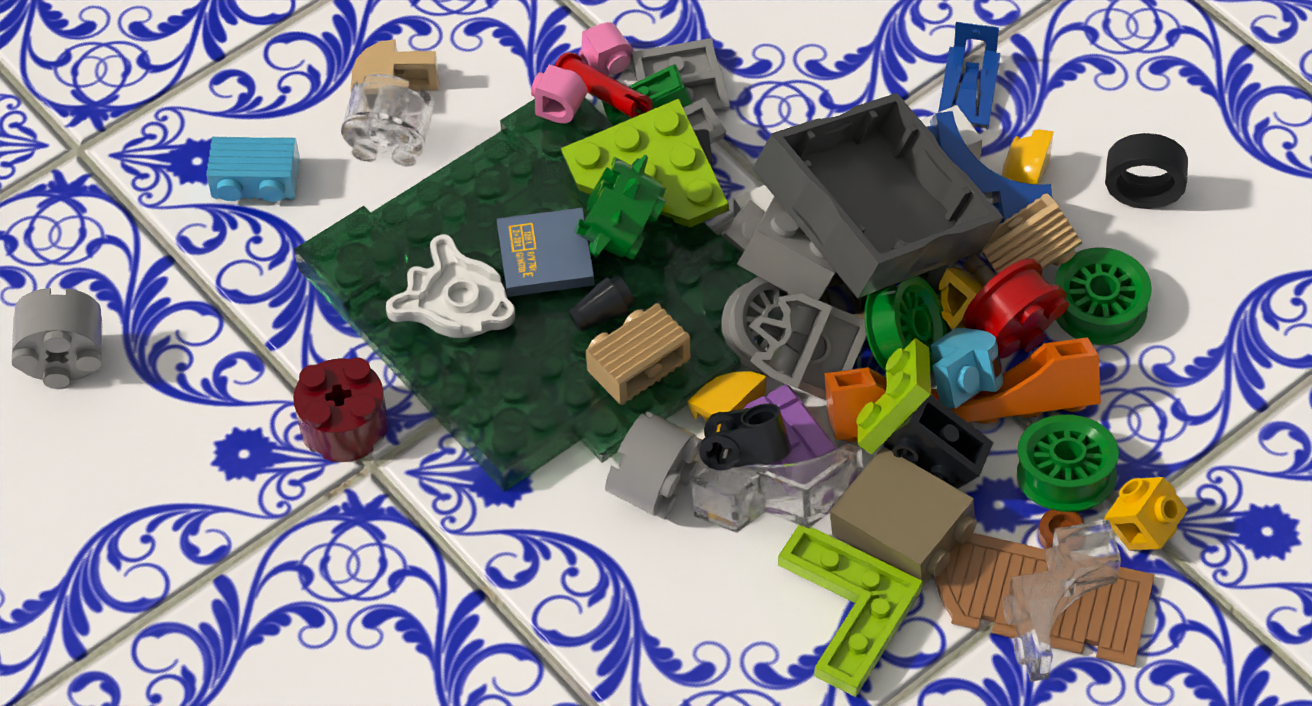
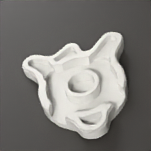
M446 234L436 236L430 243L434 266L428 269L419 266L410 268L407 273V290L391 297L386 302V312L390 320L395 322H419L437 333L453 338L474 337L490 330L505 329L514 322L516 317L515 307L507 299L500 275L496 270L481 261L465 257L457 249L453 239Z

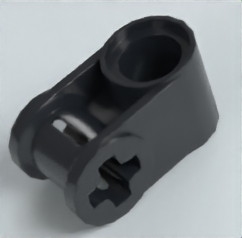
M766 403L751 408L712 414L707 419L704 427L705 438L700 444L699 456L706 466L714 470H727L754 464H771L784 459L790 454L792 448L780 407L776 404ZM718 424H721L720 431L717 432ZM725 449H728L727 457L723 458Z

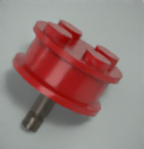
M977 254L969 256L963 263L966 270L971 275H974V278L983 287L968 305L963 316V325L966 329L990 332L995 336L1000 359L1010 356L1021 348L1025 352H1030L1038 347L1046 336L1044 331L1069 306V303L1066 301V292L1059 285H1049L1041 276L1042 266L1035 259L1018 261L997 275L988 266H985V263Z

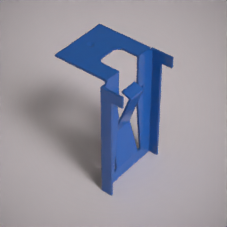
M956 22L954 47H949L938 113L952 107L961 77L966 40H981L985 42V52L980 76L979 116H976V96L980 63L966 62L964 77L955 105L960 108L971 124L987 126V130L989 129L1001 54L997 53L999 27Z

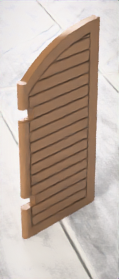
M973 533L967 542L963 544L959 542L950 553V559L944 571L939 576L933 577L942 603L952 618L951 624L978 630L981 619L995 622L992 628L993 634L1078 654L1083 653L1084 643L1098 646L1096 658L1134 667L1155 574Z

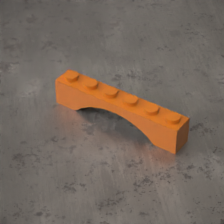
M1088 337L1044 343L1026 360L1003 373V385L996 392L980 391L957 408L949 409L966 422L975 421L977 423L989 424L998 421L1002 417L1019 415L1032 418L1040 416L1046 411L1063 409L1075 412L1081 411L1089 405L1101 404L1099 354ZM869 367L824 373L828 422L835 440L858 442L857 417L867 403L871 401L875 403L886 392V377ZM931 389V395L939 400L937 389Z

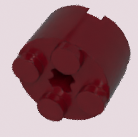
M360 357L352 359L338 358L326 360L316 365H308L301 370L299 381L294 390L293 401L301 438L305 446L311 451L313 449L323 454L324 459L332 462H350L361 459L374 450L373 445L381 437L383 440L387 433L388 415L381 380L375 371L370 368L369 363Z

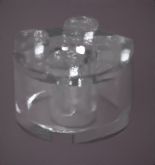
M371 74L365 76L363 83L359 85L356 81L352 88L341 127L342 137L352 147V155L356 159L365 162H372L377 156L390 158L401 166H414L417 157L422 153L434 110V102L431 96L422 88L420 94L409 89L410 81L393 75Z

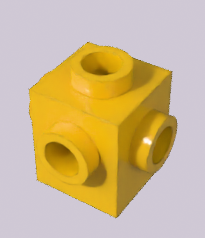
M1164 477L1134 478L1122 486L1119 491V497L1104 519L1128 550L1161 549L1166 541L1176 533L1177 525L1188 509L1177 496L1175 488Z

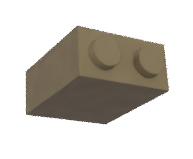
M884 446L829 511L832 535L852 547L922 580L923 587L932 575L937 577L944 571L952 550L959 542L963 544L968 541L977 524L974 512V498L905 458L894 456L893 452Z

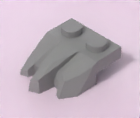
M803 293L779 297L778 305L784 314L782 321L758 316L749 325L750 328L769 343L766 352H756L750 359V362L769 377L826 400L824 373L852 370L867 335L865 320Z

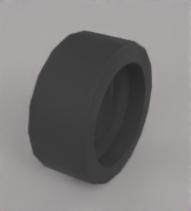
M1133 134L1116 141L1108 150L1105 185L1109 194L1120 203L1135 208H1159L1176 202L1185 193L1188 176V156L1185 149L1175 140L1160 134ZM1144 165L1158 167L1167 171V173L1147 177L1138 176L1126 170L1131 167Z

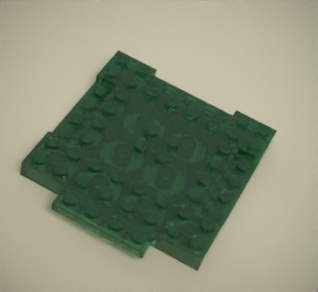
M584 98L573 119L568 123H557L536 116L535 99L501 119L500 132L379 208L370 212L363 205L294 248L298 270L504 492L579 441L603 463L618 453L625 436L641 414L646 415V412L649 411L667 419L688 405L687 401L705 384L717 376L736 372L741 368V358L724 341L721 326L722 313L732 293L758 276L737 265L743 253L721 236L722 233L717 235L704 222L688 227L674 222L671 217L661 214L654 223L649 220L646 221L641 234L645 237L644 241L632 260L626 256L620 258L605 249L597 257L594 255L591 257L594 286L507 297L515 307L516 317L514 322L505 329L490 330L474 337L453 338L437 333L419 322H395L388 318L386 302L391 297L407 290V273L409 269L415 266L426 269L434 266L430 243L436 236L443 234L450 236L457 249L465 257L481 261L494 268L500 275L501 283L507 296L497 228L498 218L583 208L584 221L589 214L586 202L590 194L578 190L563 157L561 148L614 126L586 98ZM616 275H619L624 280L635 298L636 305L629 309L630 314L639 309L646 311L656 303L660 304L661 308L665 309L667 315H671L672 319L676 320L677 324L682 326L684 332H688L690 336L691 358L689 361L683 363L681 367H676L674 372H669L660 381H655L653 386H648L638 396L634 395L632 400H627L624 405H620L587 371L586 349H588L591 341L599 334L605 332L611 334L623 326L629 315L591 330L588 329L581 334L568 314V310L572 309L575 304L605 277L612 279Z

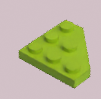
M679 99L561 148L563 157L579 191L591 194L606 167L612 168L611 163L614 157L632 165L637 158L641 159L644 155H647L648 161L645 173L660 180L662 187L666 188L663 196L666 202L660 213L661 215L673 218L676 223L692 227L730 211L727 199Z

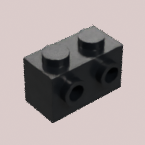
M930 395L882 446L891 450L894 456L905 458L959 489L980 476L994 442Z

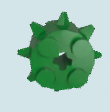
M644 155L641 159L637 158L632 165L614 157L611 163L612 168L606 167L586 202L589 214L585 221L578 220L574 231L575 234L590 241V257L593 255L597 257L605 249L620 258L626 256L632 260L644 241L645 237L641 234L646 221L649 220L654 223L660 215L666 199L663 198L666 188L662 187L660 180L645 173L648 161L647 155Z

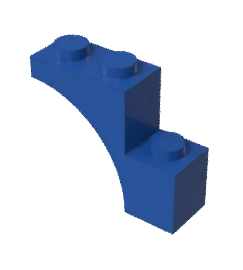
M953 111L935 113L930 120V126H926L952 162L970 177L987 198H993L992 204L1003 216L1000 223H1004L1013 214L1019 213L1021 209L1026 208L1028 204L1041 198L1043 194L1048 193L1053 198L1051 184L1037 185L1016 182L993 172L981 163L964 143L955 123Z

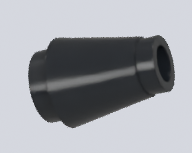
M619 275L612 279L605 277L575 304L572 309L568 310V314L575 327L582 334L588 329L591 330L629 315V309L636 305V301L630 289Z

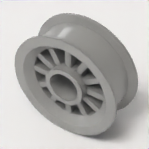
M759 276L732 293L724 306L721 326L724 341L733 357L749 370L765 374L751 363L750 359L756 352H766L765 349L769 347V343L752 328H750L751 333H749L748 327L758 316L768 317L770 315L776 320L782 321L784 314L778 305L779 297L791 294Z

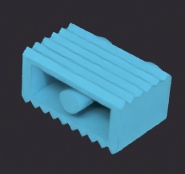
M213 136L207 169V180L211 197L214 199L221 198L226 201L242 200L243 198L249 200L252 198L257 200L262 198L269 202H276L286 198L293 200L296 195L300 164L297 139L292 137Z

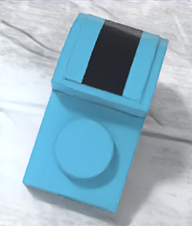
M955 328L931 344L934 360L933 371L939 401L946 407L955 409L978 392H996L1003 385V370L996 337L990 332Z

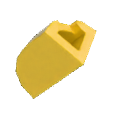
M1037 129L1033 130L1030 137L1021 139L1018 136L1015 137L1006 156L1002 176L1016 182L1041 185L1051 157L1054 131Z
M947 268L939 283V290H942L941 303L944 310L941 312L942 317L952 330L955 328H966L963 325L964 313L972 299L983 288L974 278V275L959 268Z
M751 371L731 372L717 376L705 384L687 401L694 419L702 416L706 422L712 414L744 409L746 404L765 396L767 376ZM718 424L717 432L720 431L721 424Z

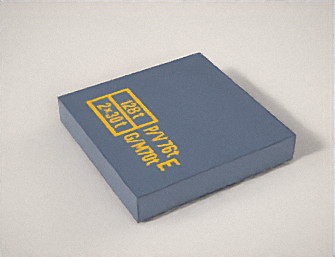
M583 208L497 219L507 297L594 286L588 240L574 232L578 220L584 221Z

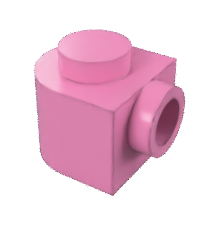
M605 22L582 31V48L579 51V57L582 62L606 75L621 73L629 66L633 48L614 23Z
M550 64L544 73L539 72L536 75L531 88V96L535 97V115L557 123L570 122L587 95V87L577 73Z

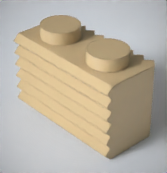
M1046 193L1033 203L1028 204L1026 208L1021 209L1019 213L1013 214L1004 223H1000L981 252L996 274L1024 259H1035L1042 266L1043 270L1052 263L1058 266L1069 261L1076 253L1075 248L1081 245L1082 241L1058 204Z
M657 303L646 311L642 309L634 311L627 317L623 326L611 334L606 332L599 334L591 341L588 349H586L587 371L620 405H624L627 400H632L634 395L638 396L641 391H645L648 386H653L655 381H660L662 377H666L669 372H674L676 367H681L683 363H687L691 358L690 336L688 332H684L682 326H679L676 320L672 319L671 315H667L665 309H662L660 304Z

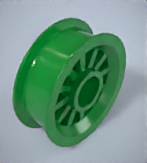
M1096 247L1078 251L1069 261L1060 265L1056 273L1054 285H1059L1066 292V301L1069 303V306L1056 321L1067 334L1075 339L1088 337L1092 345H1113L1124 342L1138 333L1147 317L1152 288L1148 273L1136 259L1116 249Z
M919 276L904 280L898 286L891 285L870 293L867 297L865 305L867 339L876 361L885 372L886 363L890 356L899 348L905 349L915 338L929 347L930 372L933 371L934 360L931 344L948 334L947 323L941 313L944 311L941 302L930 284Z
M1055 415L1033 423L1021 435L1017 449L1019 458L1017 481L1023 493L1034 503L1050 510L1078 512L1101 504L1114 491L1117 482L1118 444L1112 433L1100 423L1077 415Z

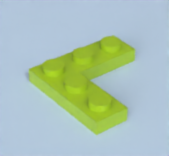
M800 522L778 555V566L855 603L816 664L814 677L856 697L920 595L923 581Z

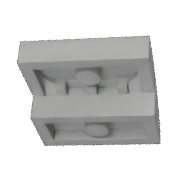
M712 38L632 52L631 60L637 82L676 64L693 103L705 97L714 112L730 109L722 69L718 67Z

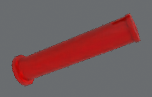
M564 53L556 61V67L574 71L582 78L587 87L588 94L631 118L641 115L636 110H640L643 113L652 110V101L647 95L641 94L585 64L576 53Z

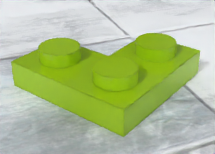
M916 338L905 349L899 348L890 356L885 367L886 392L875 403L873 401L867 403L857 417L858 445L871 455L931 395L929 347Z

